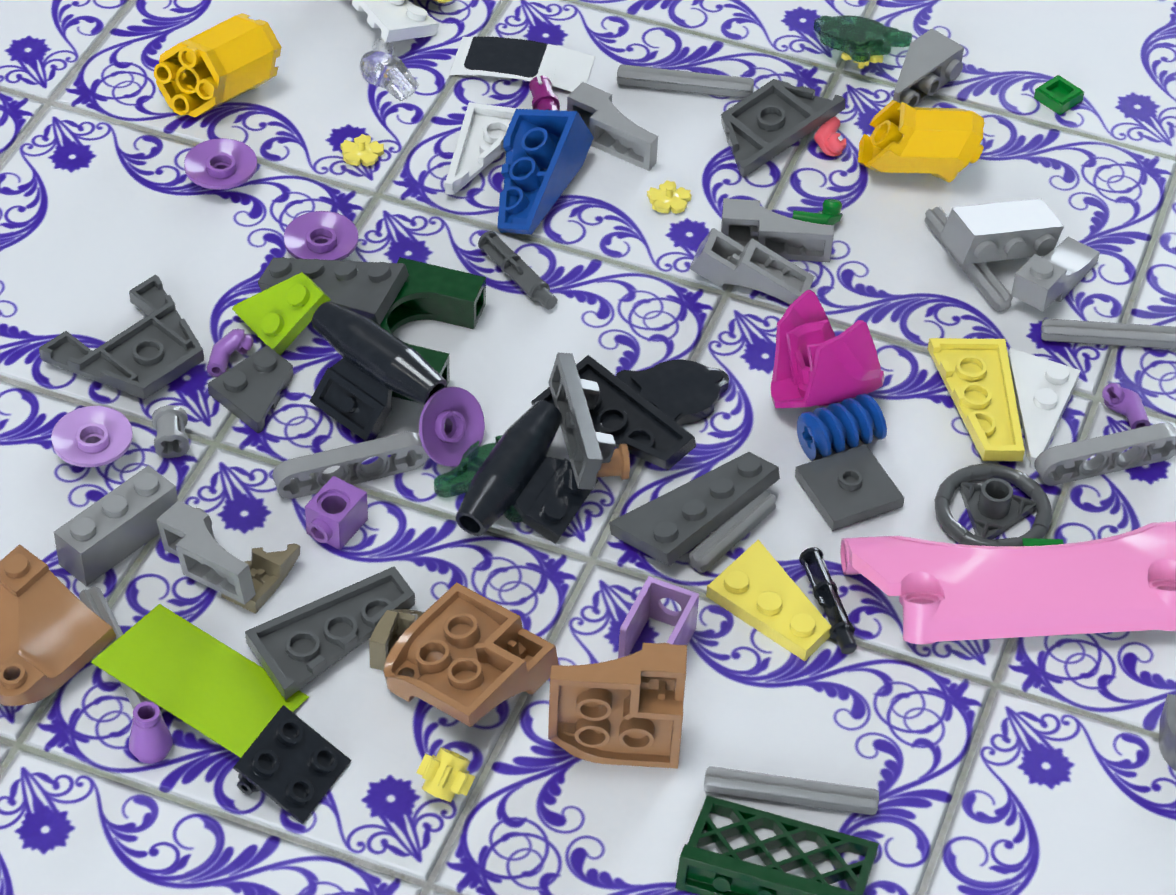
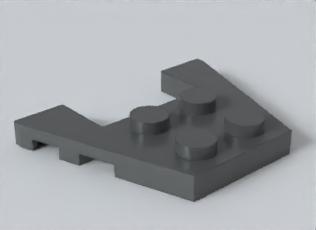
M157 275L150 277L129 291L130 302L148 316L95 350H90L67 331L39 347L40 359L44 362L144 400L203 362L204 353L189 325L178 314L173 299L164 291L162 281Z

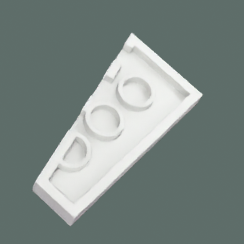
M409 0L352 1V5L357 11H365L368 14L367 22L372 28L380 27L382 30L380 37L386 43L434 36L437 33L439 23L430 17L425 9L415 6Z

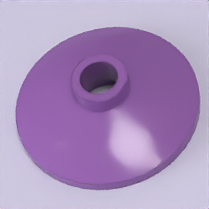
M227 138L211 139L199 143L187 153L184 160V169L188 178L201 187L217 190L230 189L244 184L255 174L257 157L255 152L243 142Z
M330 211L309 212L295 218L288 224L284 232V245L289 254L296 259L341 261L356 249L358 245V230L350 219L339 213Z
M446 387L435 392L427 400L420 416L419 435L425 452L434 462L449 467L460 466L476 454L483 440L485 429L483 411L477 399L469 391L460 387Z

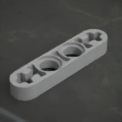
M1159 423L1054 446L1039 454L1034 462V467L1045 484L1058 485L1165 461L1176 455V429L1171 423Z
M404 432L286 460L276 466L272 477L279 495L283 498L294 499L318 493L332 476L353 485L412 471L422 466L428 459V455L422 446L418 433ZM370 457H379L376 461L370 464H361L364 460ZM340 466L339 469L332 473L323 474V471L329 467Z

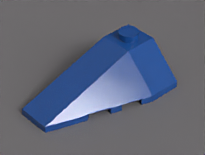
M515 110L503 142V148L506 151L505 164H502L501 171L504 177V189L500 193L497 227L501 233L532 235L583 166L594 136L578 111Z

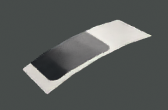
M462 37L449 75H483L513 78L529 82L534 77H537L539 84H542L540 76L543 75L551 80L553 87L573 92L582 82L587 83L595 56L531 40L503 37Z

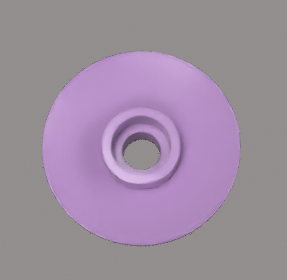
M87 406L64 415L54 426L51 439L54 451L65 462L79 467H98L114 462L127 452L132 443L133 431L129 420L121 412L104 406Z

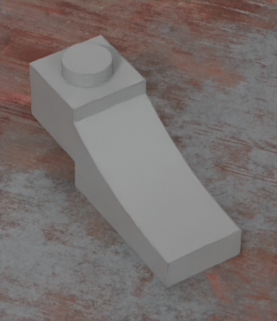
M582 82L567 97V111H578L594 136L591 146L648 171L656 164L658 136L641 128L625 117L612 104V94Z
M723 198L721 233L745 247L752 238L787 260L830 263L834 225L817 224L789 218L760 206V201Z
M712 228L700 243L689 268L720 288L723 284L747 287L776 297L790 305L806 290H810L815 277L752 238L744 247L715 228Z
M1067 237L1045 256L1040 257L1034 254L1016 272L1011 295L1044 312L1054 300L1061 302L1097 264L1100 252Z
M178 500L156 519L164 550L179 557L183 575L244 605L256 595L249 565L237 559L218 544L214 538L211 518L204 510L194 508Z

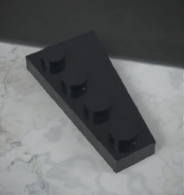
M587 355L576 364L580 379L595 381L599 386L600 395L595 409H589L595 432L613 435L616 448L620 444H627L629 454L669 470L696 447L695 437L592 357ZM550 387L531 401L532 406L537 401H547L554 405Z

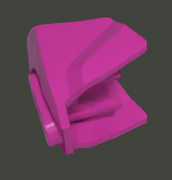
M806 290L799 296L777 322L776 351L770 389L775 408L828 406L831 403L842 402L847 398H855L859 394H868L883 386L885 379L884 371L881 370L877 351L866 322L858 320L840 335L835 336L818 297L811 290Z

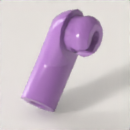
M233 329L213 345L207 365V372L214 377H218L226 372L231 354L235 350L240 354H247V351L252 348L254 343L253 337L245 334L243 329Z
M1110 383L1104 387L1102 397L1104 398L1105 405L1110 410L1126 416L1131 430L1150 426L1142 400L1136 392L1123 388L1117 383Z

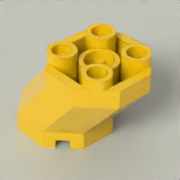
M241 13L188 40L178 43L162 53L159 64L154 68V77L168 106L176 114L198 117L275 77L278 71V66L275 67L276 58L280 57L282 47L268 22L260 19L253 20L249 18V15Z
M892 100L870 122L869 125L875 128L871 136L869 137L864 134L861 138L858 162L868 169L878 172L929 173L950 183L969 163H975L980 158L984 149L983 145L980 144L983 139L984 118L973 111L960 108L911 107L906 103L901 102L900 104Z

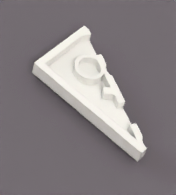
M468 103L445 181V194L455 195L505 151L503 148L504 136L514 112L518 108Z
M1010 348L1008 358L1015 397L1017 399L1016 404L1020 426L1023 428L1025 436L1026 458L1030 461V468L1035 469L1034 462L1039 454L1048 448L1077 385L1081 370Z

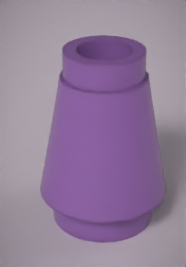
M146 701L139 703L133 710L129 749L139 761L148 764L157 763L168 755L173 745V738L158 705Z

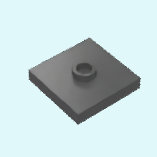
M866 444L797 466L795 469V478L832 531L903 507L904 496Z

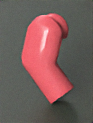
M835 116L822 124L814 135V141L827 156L831 157L841 155L847 145L845 138L841 141L838 139L841 134L836 132L840 127V120Z

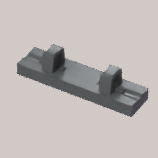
M558 352L548 383L554 405L562 414L560 426L577 488L593 490L597 480L596 475L601 469L602 463H609L616 447L613 435L595 432L589 409H595L600 395L598 383L580 379L573 353Z

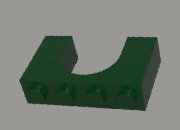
M399 258L397 263H404L406 265L409 276L381 322L380 326L392 334L400 326L417 320H435L470 329L475 328L486 305V277ZM406 343L415 349L447 381L448 385L450 381L449 353ZM392 391V397L416 402Z

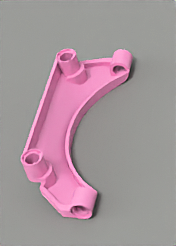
M1176 521L1153 522L1133 531L1097 540L1044 546H978L928 541L904 536L842 538L840 555L843 574H862L888 596H899V602L903 606V640L912 644L1145 630L1176 631Z

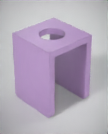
M648 576L621 625L618 658L630 654L649 618L675 626L667 643L688 645L696 630L699 593ZM670 598L676 601L682 610L678 612L669 610L662 604L661 599Z

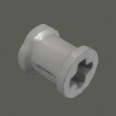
M166 405L158 408L152 414V425L157 430V436L154 439L155 452L161 457H181L190 449L188 436L185 434L188 416L181 407Z

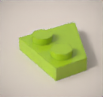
M301 272L235 304L232 310L266 345L281 355L312 321L313 315L319 306L329 302L331 299L307 275Z

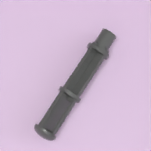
M485 232L479 238L478 247L532 301H539L548 310L557 304L558 299L550 292L549 285L518 254L511 250L495 232Z

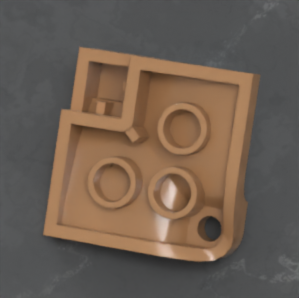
M19 544L0 561V704L3 706H20L36 703L63 686L116 638L113 627L80 601L49 570L46 563Z
M456 582L399 637L385 661L384 676L388 689L395 695L408 702L414 697H418L465 725L472 727L483 716L507 699L522 692L533 695L550 678L551 665H559L556 646L524 629L521 616Z
M642 643V650L615 660L586 665H551L548 739L569 754L589 762L678 769L686 680L687 645Z

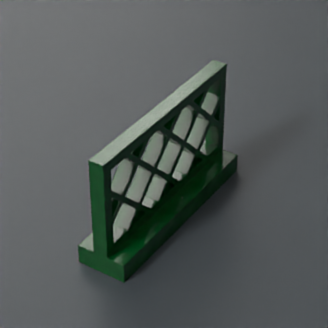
M707 795L689 842L684 845L681 852L675 888L698 895H864L879 843ZM711 813L728 817L732 820L733 824L717 828L710 819ZM764 827L773 830L777 836L761 841L753 830ZM742 834L749 845L733 850L726 839ZM807 839L816 842L820 848L804 853L796 842ZM715 843L722 854L699 847ZM785 846L793 857L777 862L769 851ZM849 851L863 855L865 859L847 865L840 854ZM758 855L766 866L743 861V859ZM828 858L836 870L820 874L812 863ZM801 867L809 879L786 872ZM845 879L853 891L831 886L830 884Z

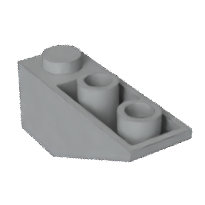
M933 28L911 42L894 90L893 100L900 104L903 102L911 107H915L928 96L934 95L946 83L955 80L963 69L964 47Z

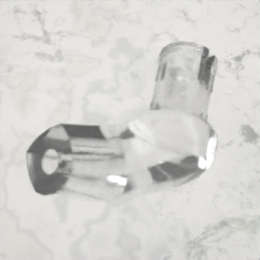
M379 38L373 43L372 50L362 56L359 65L361 74L369 84L385 88L397 100L403 101L417 90L419 83L402 60L393 55L395 50L393 43L389 45L387 50L386 47L389 42L386 43L382 38Z

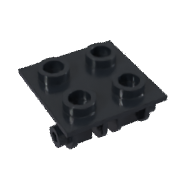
M283 705L235 764L233 769L239 773L237 786L243 793L250 795L253 791H262L303 824L351 762V759Z

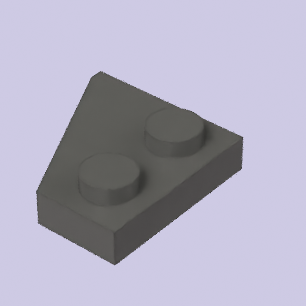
M267 345L208 383V393L256 433H260L265 427V418L271 408H276L281 399L280 393L287 388L293 377V365Z

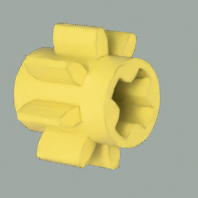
M440 747L436 756L425 753L416 772L425 779L422 786L424 791L448 802H452L455 794L467 796L475 779V776L467 771L470 760Z

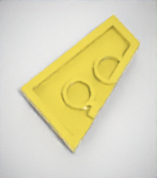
M759 540L752 544L707 585L706 597L803 661H806L830 638L829 631L832 626Z

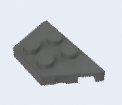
M773 79L721 114V124L740 175L745 178L845 109V98L839 95H835L833 100L815 96V89L803 86L795 87L788 82Z

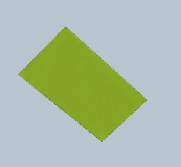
M158 604L91 661L95 666L240 758L283 705L294 712L309 698V696L298 690L285 700L264 668L161 604Z

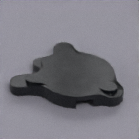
M683 359L665 361L647 370H621L616 374V377L680 426L696 423L710 416L714 412V405L719 400L721 394L728 389L729 377L724 371Z

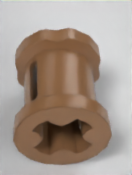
M620 444L614 450L611 461L609 463H602L596 478L620 476L622 480L629 479L630 457L627 444Z

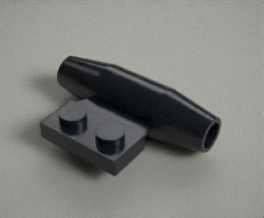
M332 302L323 303L315 311L312 318L313 328L343 359L332 367L327 368L310 402L363 440H374L379 434L392 410V391L425 405L435 392L447 387V381L415 349L371 319Z
M537 401L505 431L473 476L455 517L457 524L465 532L474 536H481L513 505L523 519L522 522L554 544L558 542L592 490L577 488L569 460L566 458L562 460L547 457L562 421L561 412L553 404L547 401Z

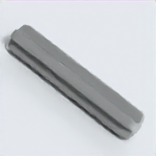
M765 490L708 536L689 554L690 560L688 563L691 568H695L699 573H704L776 508L775 502L777 499L774 494H770Z

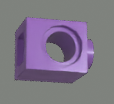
M332 476L305 506L307 534L320 543H327L341 550L368 520L367 492Z

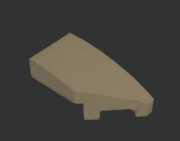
M295 543L287 544L285 551L268 553L263 551V547L252 548L251 561H245V563L249 565L256 595L245 605L222 593L221 597L256 614L275 593L300 556V545Z
M395 609L387 610L369 639L370 668L384 671V664L390 650L405 630L424 613L423 611Z

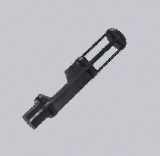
M816 547L808 548L800 554L799 561L806 571L813 588L814 597L818 600L819 605L823 606L829 623L832 626L829 631L831 638L838 642L843 654H851L857 649V644L853 637L855 628L848 619L838 595L836 583L833 582L823 559V552Z

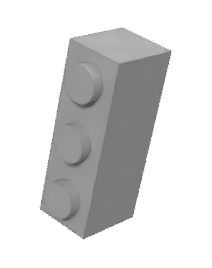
M1042 199L953 207L940 237L962 265L1027 258L1032 257L1034 254L1045 256L1054 250L1064 225Z
M149 465L54 531L59 565L82 584L88 586L160 534L156 519L178 501L176 486Z

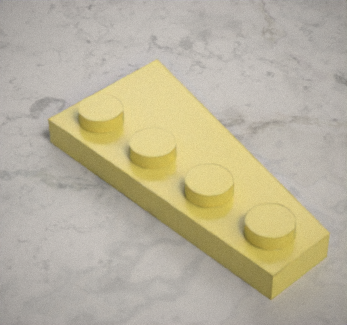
M929 338L927 349L982 460L1023 461L1025 449L1005 339Z

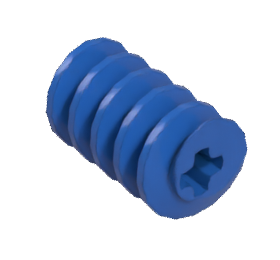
M859 394L854 399H844L841 403H831L827 408L819 407L813 412L801 413L797 421L799 443L811 461L816 458V449L824 458L831 455V447L836 453L845 450V443L850 449L859 445V438L864 444H870L873 441V435L878 440L885 439L887 436V426L883 413L877 402L867 394Z

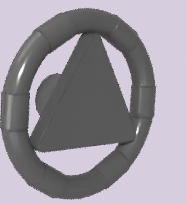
M986 463L969 465L959 469L940 484L934 499L935 512L940 525L950 537L959 544L1022 546V538L1042 539L1047 534L1052 521L1051 504L1041 486L1027 474L1003 465ZM988 479L983 482L982 486L968 482ZM1009 483L1014 484L1032 500L1013 495V488ZM959 486L975 535L957 522L950 511V502L955 490ZM1036 507L1037 514L1033 526L1027 533L1020 537L993 540L1033 513Z

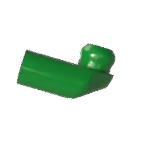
M826 199L823 202L822 211L813 213L794 210L792 218L805 222L834 225L840 222L843 216L840 213L842 203L836 199Z

